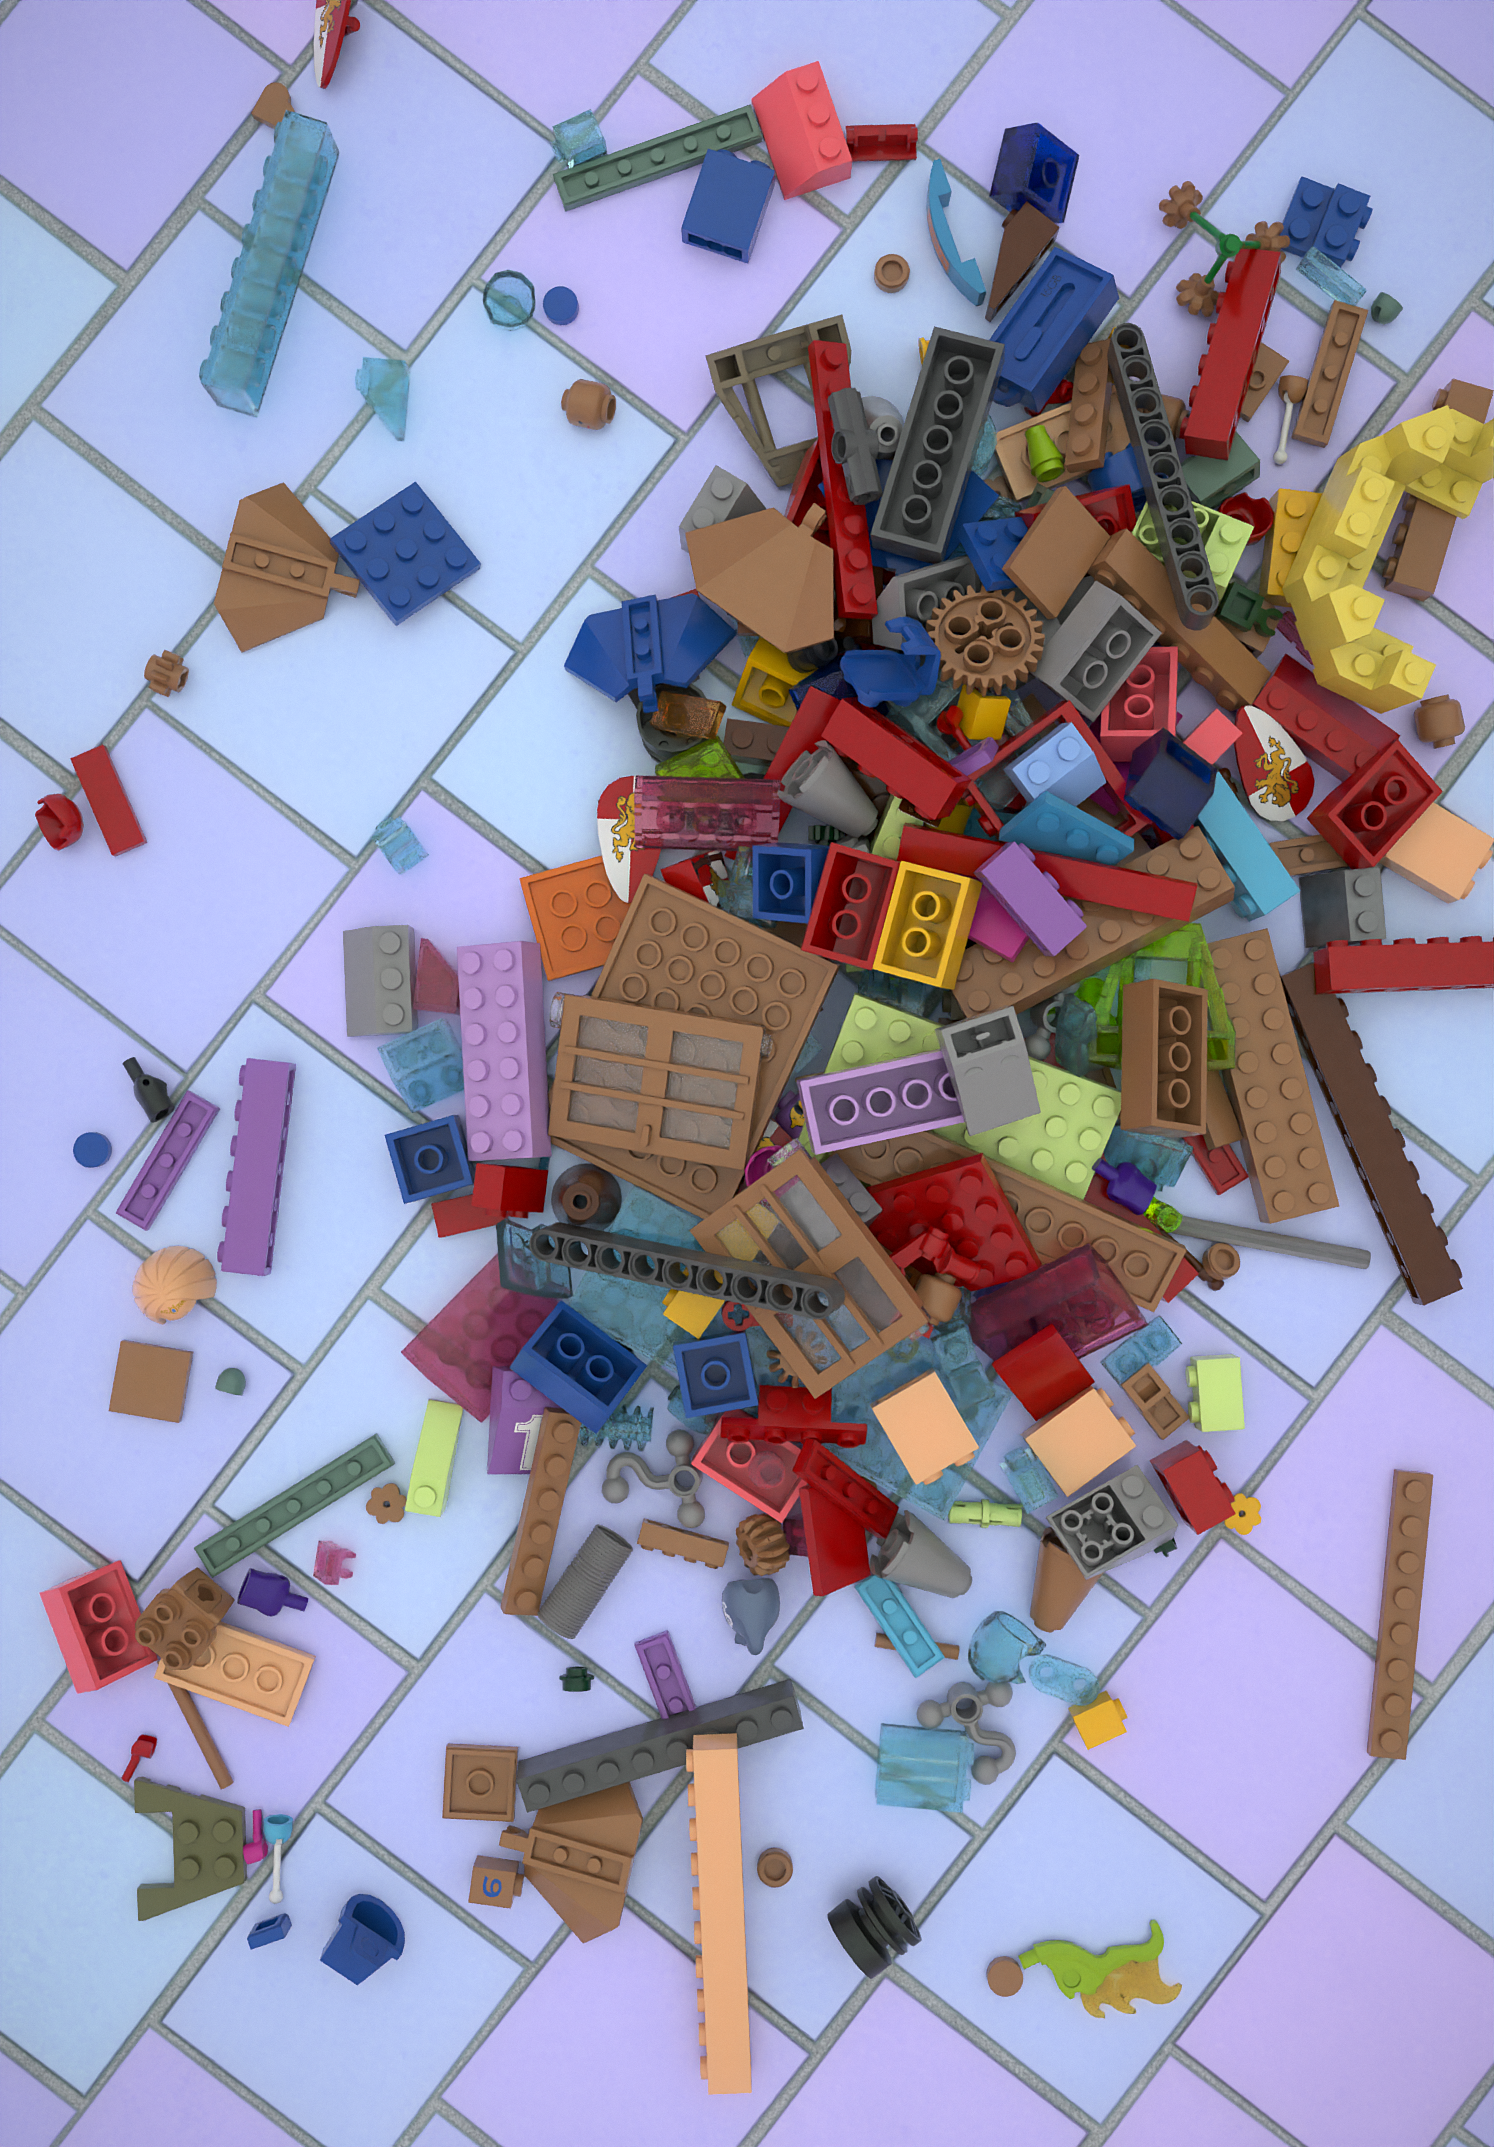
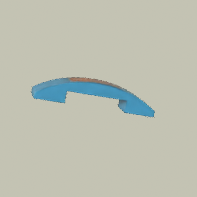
M941 159L933 161L927 191L926 211L931 241L938 260L951 282L966 299L975 306H979L984 302L986 289L975 258L961 263L943 211L944 207L949 206L952 191Z

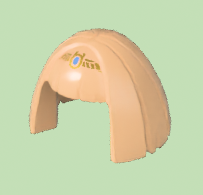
M185 1246L163 1248L149 1256L138 1268L132 1285L134 1301L141 1312L156 1323L163 1325L166 1323V1320H178L186 1316L193 1309L196 1300L215 1296L217 1289L216 1273L210 1261L193 1248L188 1249Z

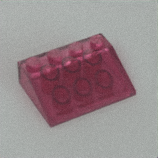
M1089 1243L1073 1249L1070 1253L1059 1259L1044 1264L1039 1269L1020 1279L1012 1280L1006 1286L988 1295L981 1296L975 1302L963 1307L972 1342L993 1361H996L1050 1324L1055 1326L1078 1359L1148 1326L1145 1317L1111 1267Z
M504 1247L418 1333L401 1353L428 1380L482 1423L490 1415L493 1366H511L521 1349L560 1300L515 1255Z

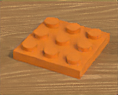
M602 855L519 878L537 943H540L541 958L547 980L553 981L603 967L631 903H624L614 891L606 874Z

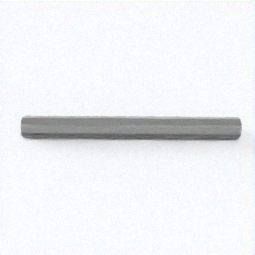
M1163 1213L1160 1222L1162 1231L1360 1269H1368L1371 1260V1252L1368 1250L1176 1214Z

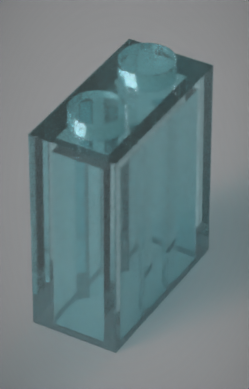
M881 1723L875 1783L876 1805L963 1813L964 1801H970L971 1779H966L967 1765H973L974 1743H969L966 1731L940 1728L927 1729L918 1726Z

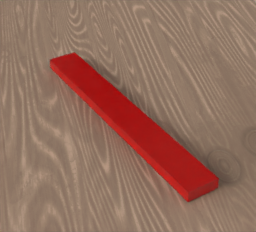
M905 823L897 861H905L977 878L973 872L1005 843ZM1029 848L1036 858L1033 862L1041 873L1046 871L1057 881L1060 886L1057 891L1062 896L1189 922L1198 883Z

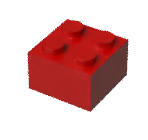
M1185 1440L1149 1460L1183 1522L1197 1535L1236 1514L1231 1506V1503L1235 1502L1232 1492L1225 1482L1221 1483L1219 1478L1215 1477L1213 1472L1218 1468L1207 1450L1204 1451L1200 1445L1194 1446Z

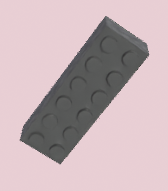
M934 326L870 534L873 548L931 564L944 562L1005 362V344Z

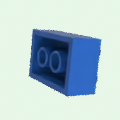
M560 1300L524 1345L509 1368L597 1434L648 1365Z

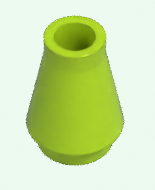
M1037 425L1028 429L1025 432L1028 446L1031 474L1036 476L1039 482H1048L1058 478L1065 471L1063 466L1065 459L1048 435L1045 426Z

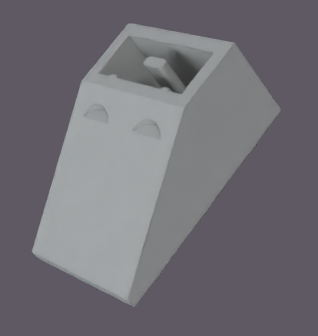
M1003 1006L935 1029L969 1136L1041 1113L1026 1044L1014 1006Z
M1138 1465L1046 1516L1048 1523L1085 1580L1144 1556L1173 1539L1178 1527L1177 1522Z

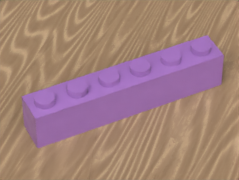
M247 1058L246 1065H242L240 1068L239 1085L243 1086L242 1100H237L234 1113L235 1121H239L238 1134L233 1135L230 1145V1155L235 1157L233 1171L230 1170L226 1179V1191L230 1192L229 1206H225L222 1213V1227H226L225 1241L220 1242L217 1252V1261L222 1263L221 1271L257 1276L271 1274L296 1064Z

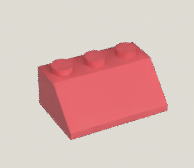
M819 61L784 72L751 99L784 200L851 178L852 158Z
M121 1560L71 1578L39 1593L77 1694L98 1690L158 1660L155 1652L149 1647L139 1644L135 1638V1623L141 1613Z

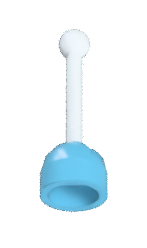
M283 1814L266 1817L263 1826L265 1839L274 1845L273 1890L269 1893V1900L273 1904H278L283 1899V1892L280 1890L281 1845L290 1838L293 1829V1818Z

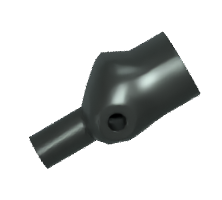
M135 1057L124 1061L122 1064L134 1083L135 1098L144 1109L150 1122H157L171 1114L174 1110V1105L167 1093V1083L159 1078L144 1074Z

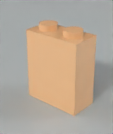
M1433 802L1384 855L1379 863L1449 904L1458 901L1460 898L1462 900L1465 899L1471 892L1475 881L1471 880L1478 868L1482 869L1488 863L1493 854L1490 847L1494 842V838Z
M933 1368L870 1404L916 1485L922 1481L924 1485L936 1481L943 1476L942 1470L953 1463L956 1467L967 1463L975 1457L973 1451L979 1449Z
M1091 1385L1051 1411L1021 1434L1067 1497L1136 1447V1444L1130 1438L1135 1432L1123 1416L1117 1420L1109 1409L1114 1405L1112 1400L1102 1388L1096 1391Z

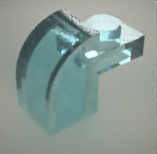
M738 846L732 865L730 881L718 880L719 902L724 910L759 927L776 929L778 921L753 918V849Z

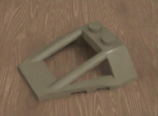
M842 314L705 355L717 396L777 487L794 482L806 451L814 444L818 436L776 449L755 378L803 364L813 394L808 346L813 340L845 343L849 366L851 364L852 350ZM742 384L755 429L732 386Z

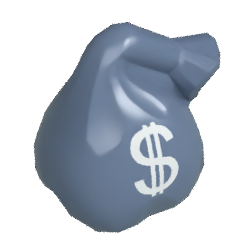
M770 1578L728 1582L722 1593L723 1614L728 1625L736 1631L735 1644L747 1646L751 1655H758L762 1652L765 1637L779 1617L780 1596L778 1586Z

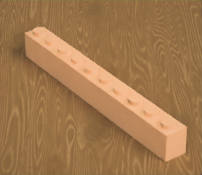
M737 1733L693 1735V1749H686L687 1772H694V1783L688 1784V1807L695 1806L696 1818H689L690 1841H697V1852L691 1853V1875H698L699 1887H692L693 1910H700V1921H694L695 1944H702V1955H696V1978H703L704 1989H697L698 2012H705V2022L699 2023V2046H706L707 2056H700L701 2080L708 2079V2095L752 2093Z

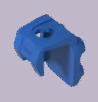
M898 617L886 621L885 626L889 632L901 633L907 641L900 646L904 652L903 654H898L891 650H849L845 652L841 659L840 667L845 681L852 684L858 695V701L865 706L876 707L882 701H892L896 705L907 707L916 701L920 695H931L935 690L941 658L940 650L919 621L910 617ZM920 655H926L923 666H920Z

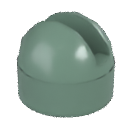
M1380 292L1371 306V317L1374 321H1379L1380 324L1385 325L1396 319L1403 310V307L1392 296Z
M237 1368L224 1370L218 1376L215 1389L242 1396L246 1386L243 1372Z

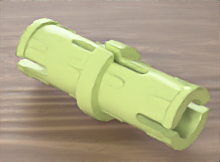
M981 1499V1502L949 1500L948 1522L949 1524L980 1525L981 1528H988L989 1525L1021 1527V1504L990 1503L989 1499Z

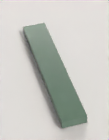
M750 104L554 173L553 178L566 212L702 164L708 149L714 151L724 149L733 153L761 143L763 137Z
M376 1433L194 1547V1550L213 1578L393 1466L395 1461Z

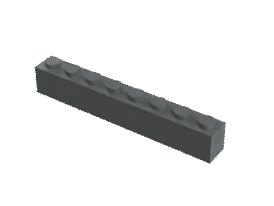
M788 1679L696 1707V1709L690 1712L686 1710L669 1715L667 1719L659 1718L518 1762L516 1781L528 1813L686 1765V1749H693V1735L737 1733V1747L739 1749L804 1729L801 1710L792 1681Z

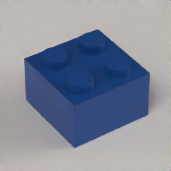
M783 842L752 845L753 918L808 924L829 846Z
M451 1115L384 1135L404 1204L474 1184L475 1169L473 1162L468 1161L467 1141L459 1115Z
M746 1330L707 1335L699 1339L691 1338L674 1341L673 1350L686 1419L759 1405Z

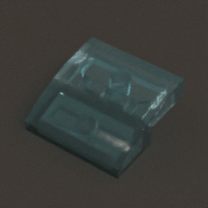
M506 1218L497 1223L496 1234L500 1287L527 1295L546 1298L568 1299L573 1296L570 1267L540 1261L530 1251V1237L534 1232L547 1227V1225L541 1223L535 1228L530 1229ZM549 1236V1242L555 1248V1242L553 1238Z

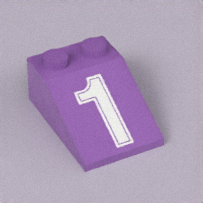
M493 1366L487 1474H530L544 1408H561L511 1370L510 1366Z

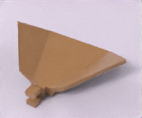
M284 482L239 500L232 532L230 533L214 606L241 653L324 619L330 589L350 597H357L360 585L359 579L335 573L339 554L330 544V537Z
M813 503L799 527L790 522L773 507L686 532L685 536L697 592L785 654L834 640L833 549L813 538L827 518V515H825L826 511Z
M627 1782L538 1809L529 1834L520 1828L509 1825L501 1833L499 1846L524 1852L522 1864H524L525 1877L584 1944L614 1930L620 1925L643 1817L631 1784Z

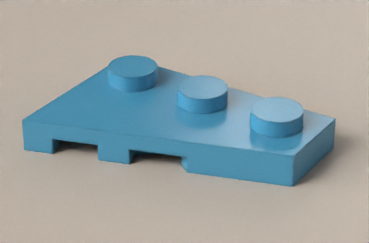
M1048 791L1042 793L1000 828L999 840L1004 842L1015 841L1017 845L1023 843L1031 849L1115 866L1134 851L1133 838Z

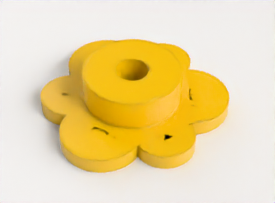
M1237 1493L1234 1495L1235 1502L1231 1503L1236 1514L1224 1520V1524L1229 1529L1235 1528L1241 1535H1247L1252 1531L1253 1525L1256 1526L1261 1523V1516L1258 1514L1261 1504L1255 1497L1246 1498L1244 1494ZM1243 1510V1515L1239 1516V1512Z

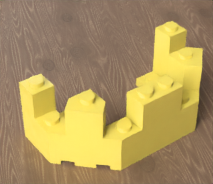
M1446 405L1401 422L1385 434L1358 444L1337 459L1282 588L1286 601L1291 603L1297 619L1295 625L1305 651L1308 650L1315 669L1312 671L1318 685L1379 714L1422 699L1436 664L1411 653L1414 646L1374 628L1385 599L1364 590L1363 586L1404 491L1461 519H1465L1470 515L1482 484L1494 478V419L1483 424L1454 409H1449V406Z

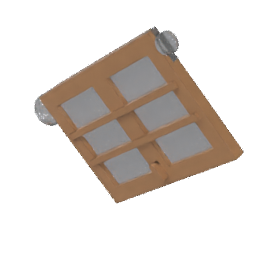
M555 993L550 1006L549 1022L551 1027L561 1030L548 1129L549 1136L745 1170L749 1158L762 1056L769 1057L773 1045V1035L765 1034L766 1026L588 995Z
M796 1137L767 1159L773 1168L689 1231L707 1253L835 1279L842 1285L845 1291L844 1303L839 1309L823 1319H810L745 1305L816 1399L907 1336L913 1342L924 1335L930 1329L927 1323L932 1317L923 1307L924 1302L815 1156L812 1158ZM748 1277V1283L753 1290L757 1291L758 1286L756 1281L753 1278ZM783 1284L785 1295L793 1298L791 1288ZM818 1291L819 1301L823 1305L828 1306L826 1295Z

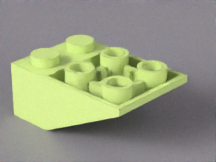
M1146 501L1132 534L1165 566ZM1191 501L1217 590L1219 606L1254 526ZM1172 505L1164 506V508H1166L1169 511H1178V509ZM1173 538L1177 544H1188L1182 538ZM1191 571L1182 572L1188 578L1197 577Z

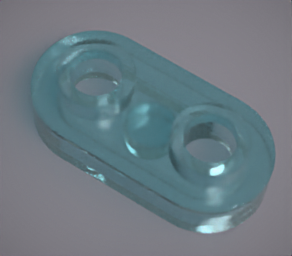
M1049 1654L1037 1656L1029 1666V1678L1033 1686L1042 1693L1079 1706L1092 1703L1099 1694L1100 1686L1098 1679L1086 1667ZM1051 1667L1052 1674L1049 1677L1040 1676L1042 1668ZM1078 1679H1084L1086 1681L1084 1688L1080 1690L1075 1689L1074 1682Z

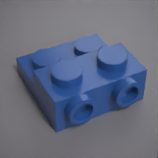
M1301 176L1283 219L1284 229L1280 236H1289L1290 244L1288 247L1281 249L1339 271L1345 260L1351 262L1357 252L1360 241L1354 238L1358 227L1364 229L1370 219L1373 208L1367 205L1371 196L1339 183L1334 189Z

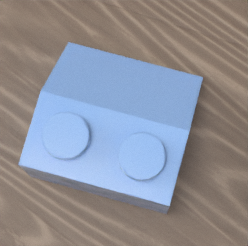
M1072 722L1061 723L1003 769L1029 804L1042 793L1048 791L1076 807L1107 783L1094 752Z

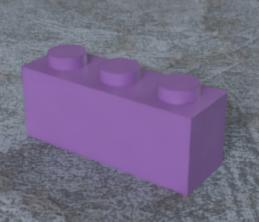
M1015 841L1005 843L973 873L1044 956L1054 957L1087 927L1081 919L1084 914L1072 900H1064L1057 891L1060 888L1059 884L1048 872L1044 871L1041 873L1033 862L1036 858L1028 847L1023 843L1017 845Z

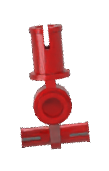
M929 1225L927 1231L924 1230L889 1255L904 1277V1269L920 1256L932 1261L937 1273H948L969 1284L975 1282L981 1269L980 1263L977 1261H972L955 1253L954 1248L950 1247L947 1241L950 1234L933 1225Z

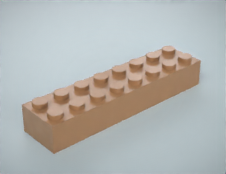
M1199 826L1121 866L1126 869L1198 883L1189 922L1065 896L1063 897L1065 901L1070 899L1081 909L1084 914L1081 919L1087 927L1054 957L1044 956L1030 938L1013 963L978 943L965 949L954 990L949 989L964 1018H970L1003 1006H1014L1017 1015L1231 902L1234 899L1235 886Z
M1268 928L1191 948L1190 952L1200 988L1208 989L1207 1017L1227 1095L1243 1139L1239 1141L1260 1222L1272 1224L1339 1207Z

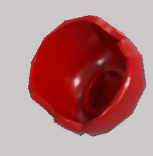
M1247 492L1225 499L1217 509L1220 513L1254 526L1246 546L1258 543L1273 525L1274 511L1269 501L1264 497L1253 499L1248 496Z
M49 794L37 801L38 804L44 803V805L36 811L35 817L45 839L53 849L60 851L79 840L83 833V816L73 801L63 794Z

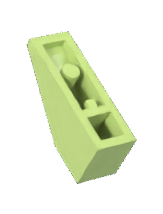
M432 1399L428 1400L412 1468L405 1511L441 1517L445 1512L464 1405Z

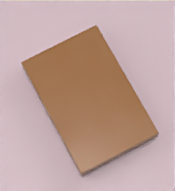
M1066 486L1058 487L1002 570L1048 620L1054 619L1061 612L1110 536Z

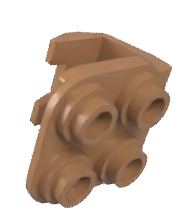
M197 1567L180 1578L170 1589H163L155 1596L135 1623V1638L139 1644L149 1647L162 1658L167 1668L171 1670L189 1669L216 1638V1626L225 1616L235 1599Z

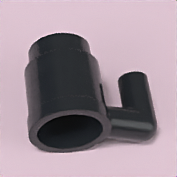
M849 636L839 640L834 638L831 641L787 653L788 661L796 671L808 673L828 665L837 655L853 650L855 648V641Z

